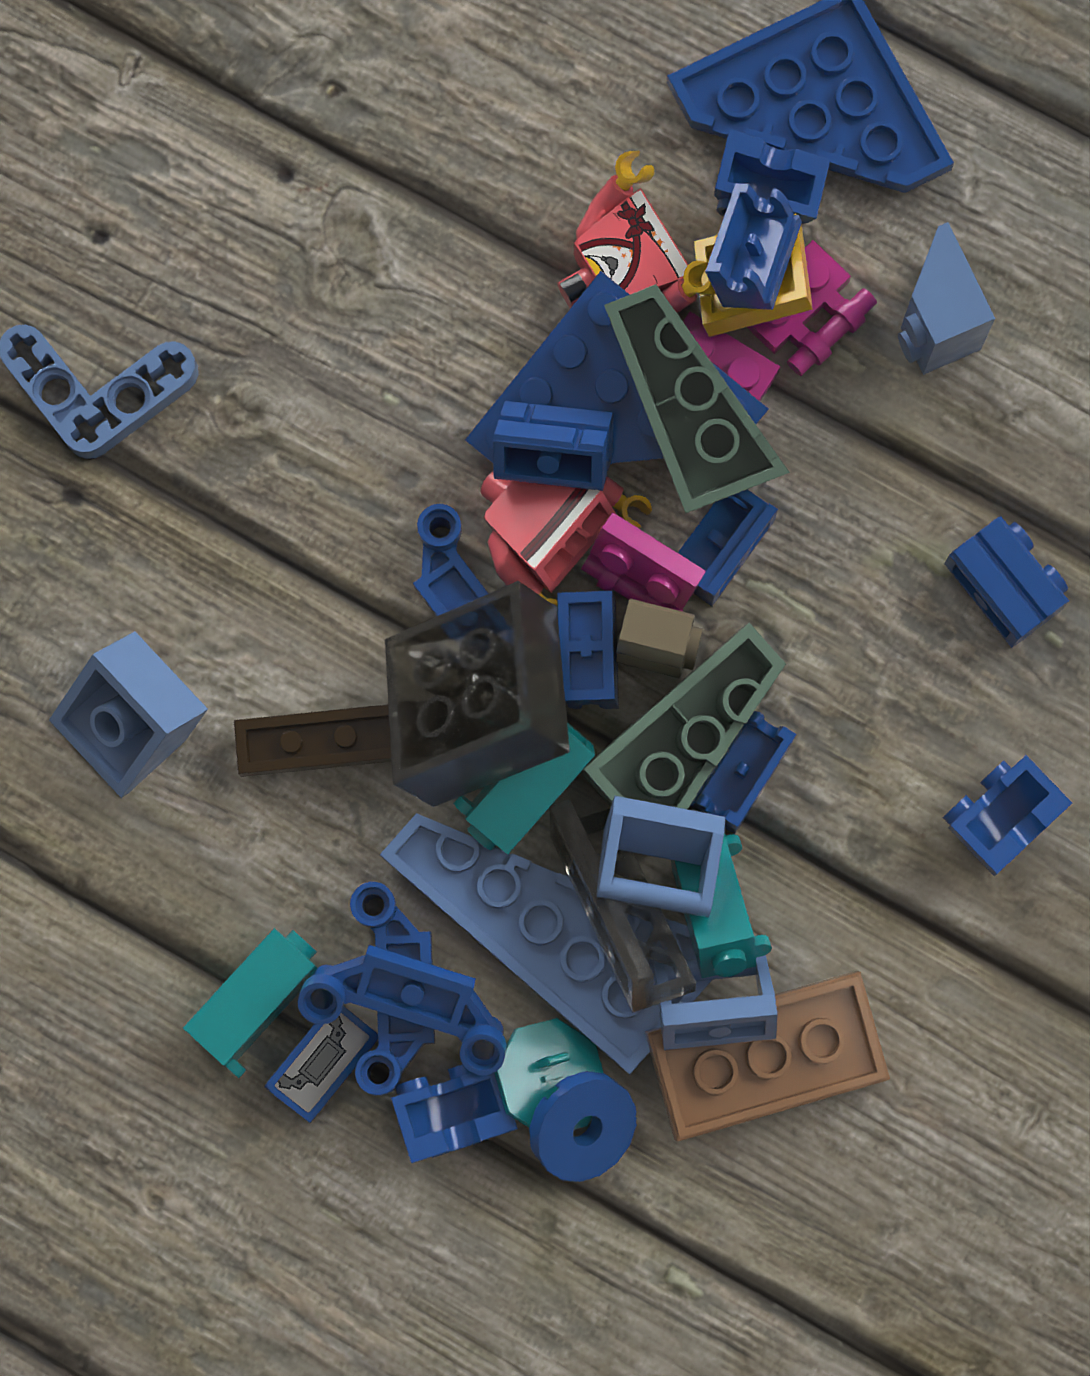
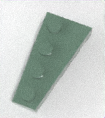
M656 284L604 305L685 513L790 473Z
M749 622L595 756L580 774L610 808L614 796L688 809L704 782L728 751V747L755 711L786 663Z

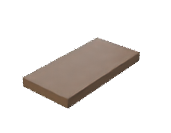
M850 972L775 994L778 1014L776 1039L664 1050L661 1027L645 1031L674 1140L679 1142L890 1080L861 972Z

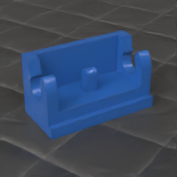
M735 183L705 270L723 307L773 310L802 223L800 216L793 214L786 196L776 188L772 189L769 198L771 204H765L757 199V193L750 184Z
M748 489L716 501L678 551V554L706 571L693 594L710 606L715 604L775 522L778 511L776 507L766 503Z
M613 592L557 593L560 703H567L568 707L572 709H581L582 705L589 704L599 705L602 709H619L618 663H616L618 654L617 610Z
M754 711L728 747V751L704 782L690 807L698 812L724 816L725 829L736 834L793 744L796 733L784 726L774 727L764 720L762 713Z

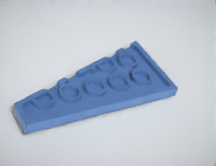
M417 813L381 852L380 856L629 1075L650 1053L645 1031L661 1027L654 963L696 959L686 925L666 919L633 903L597 897V888L534 864L530 860L516 854L509 853L507 855L503 850L496 847L493 850H489L472 836ZM712 980L669 984L672 1004L694 1002Z

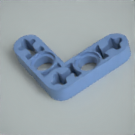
M16 325L8 329L0 339V358L70 450L77 456L85 459L97 458L105 454L189 391L196 383L199 375L198 364L189 348L175 341L164 342L90 396L42 333L35 327ZM23 341L26 345L30 346L36 342L31 349L44 368L35 374L22 357L13 360L18 355L15 349L17 343ZM171 358L176 363L184 359L185 361L181 364L184 374L177 379L173 375L167 374L156 383L162 392L155 396L150 385L142 376L149 372L152 380L155 381L165 373L166 370L163 362L166 359ZM53 379H63L70 384L69 397L58 405L48 404L42 399L43 387ZM128 387L139 388L145 393L143 406L134 413H124L116 407L118 394ZM106 404L112 417L120 424L112 428L109 421L105 420L95 429L98 436L96 441L89 443L88 440L83 438L76 442L75 440L81 435L77 427L85 421L91 427L102 421L105 417L99 408Z

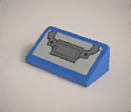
M343 1006L341 1014L333 1022L314 1024L264 1087L311 1123L356 1068L359 1059L369 1052L378 1041V1033Z

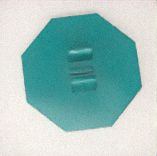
M555 1018L514 1029L507 1043L503 1065L495 1072L506 1114L529 1128L536 1106L544 1096L549 1099L558 1090L555 1086L557 1083L568 1076L584 1071L604 1073L596 1045L583 1034ZM592 1116L581 1119L574 1130L588 1126Z

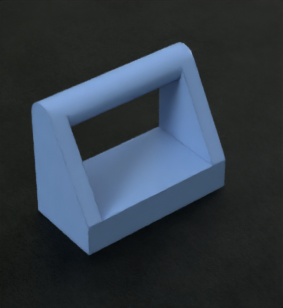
M614 796L603 832L596 896L709 918L724 837L725 817ZM622 850L701 865L698 893L613 877L617 851Z
M766 955L756 958V967L744 969L737 975L730 977L716 975L703 979L701 978L696 959L654 963L664 1050L776 1039L778 1014ZM756 975L758 996L672 1004L669 984Z

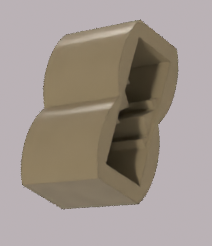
M629 599L619 636L616 663L680 679L683 668L694 669L703 628L693 626L694 614Z

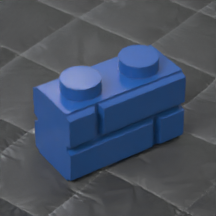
M505 401L493 439L494 479L603 491L613 453V412Z
M1000 516L949 554L944 564L1010 647L1013 648L1063 610L1069 602L1068 598L1063 594L1068 590V587L1054 567L1047 564L1043 568L1030 553L1034 545L1025 530L1016 522L1008 525Z

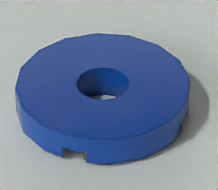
M584 1071L564 1078L555 1085L558 1090L549 1099L545 1096L535 1108L529 1127L530 1148L535 1157L548 1172L564 1181L582 1182L602 1175L617 1164L629 1148L637 1126L636 1106L629 1092L605 1073ZM592 1116L589 1128L583 1134L573 1137V1131L577 1123L584 1117Z

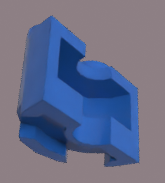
M729 129L714 196L718 199L716 211L722 216L725 215L735 183L750 184L757 193V199L765 204H771L769 198L773 188L780 190L786 196L793 214L800 216L801 224L809 223L817 219L831 159L796 148L793 150L776 149L767 145L765 139Z
M1027 755L1012 768L1005 760L1001 762L980 782L987 790L985 794L975 803L966 795L943 817L950 825L948 829L993 876H996L1072 804L1065 794Z
M461 1064L448 1069L451 1080L430 1086L427 1076L396 1086L395 1089L398 1096L392 1097L391 1100L412 1164L430 1157L434 1158L481 1143L483 1140L518 1129L515 1119L505 1112L495 1073L477 1075L468 1071Z

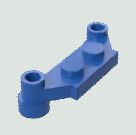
M434 504L424 509L417 523L419 536L423 542L422 575L413 582V586L477 672L489 666L522 674L535 680H541L550 676L556 670L559 663V650L556 642L547 634L539 632L530 633L524 637L520 636L457 553V543L462 534L458 513L452 507L445 504ZM438 527H446L450 530L449 534L443 538L434 537L432 532ZM535 653H541L548 660L544 665L535 667L528 663V659Z
M366 882L356 888L350 900L351 912L360 924L371 928L375 933V947L433 965L432 933L430 931L419 932L396 906L395 897L390 889L379 882ZM371 899H382L384 901V909L379 915L370 916L366 914V905ZM377 1011L378 1046L375 1050L365 1053L359 1059L355 1068V1077L358 1085L365 1092L375 1096H383L395 1090L401 1080V1074L423 1045L435 1044V1029ZM377 1064H386L390 1071L389 1078L382 1084H375L371 1079L372 1068Z
M368 945L366 955L334 966L322 965L315 969L312 976L304 982L298 997L300 1013L305 1019L315 1024L333 1022L341 1014L344 1004L353 1003L457 1036L462 1042L460 1048L462 1064L468 1071L477 1075L495 1073L501 1068L505 1059L507 1044L503 1035V1025L490 1014L473 990L475 978Z

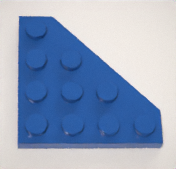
M821 0L667 75L668 87L690 127L727 139L729 129H733L765 139L767 145L776 149L793 150L796 148L831 159L828 168L830 171L902 193H906L951 171L954 165L951 156L864 0Z
M600 271L467 436L465 441L493 463L494 432L498 420H500L504 402L511 401L613 412V453L610 464L664 458L604 306L630 294ZM713 363L751 419L757 424L769 408Z

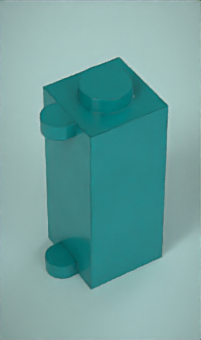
M539 704L533 711V714L541 723L471 802L465 796L460 795L453 803L466 816L465 820L471 824L467 828L468 832L489 850H493L497 845L508 855L595 756L594 745L557 713L553 710L550 711L542 704Z
M724 833L709 918L684 913L702 979L716 975L720 977L737 975L744 969L756 967V958L765 956L772 950L768 936H754L731 858V856L738 854L742 850L740 837L735 834L725 835ZM671 860L677 889L698 893L701 865Z
M274 928L189 1020L183 1029L223 1066L240 1078L245 1073L246 1068L237 1060L299 994L304 982L318 968L310 961L317 951L294 930L284 937Z

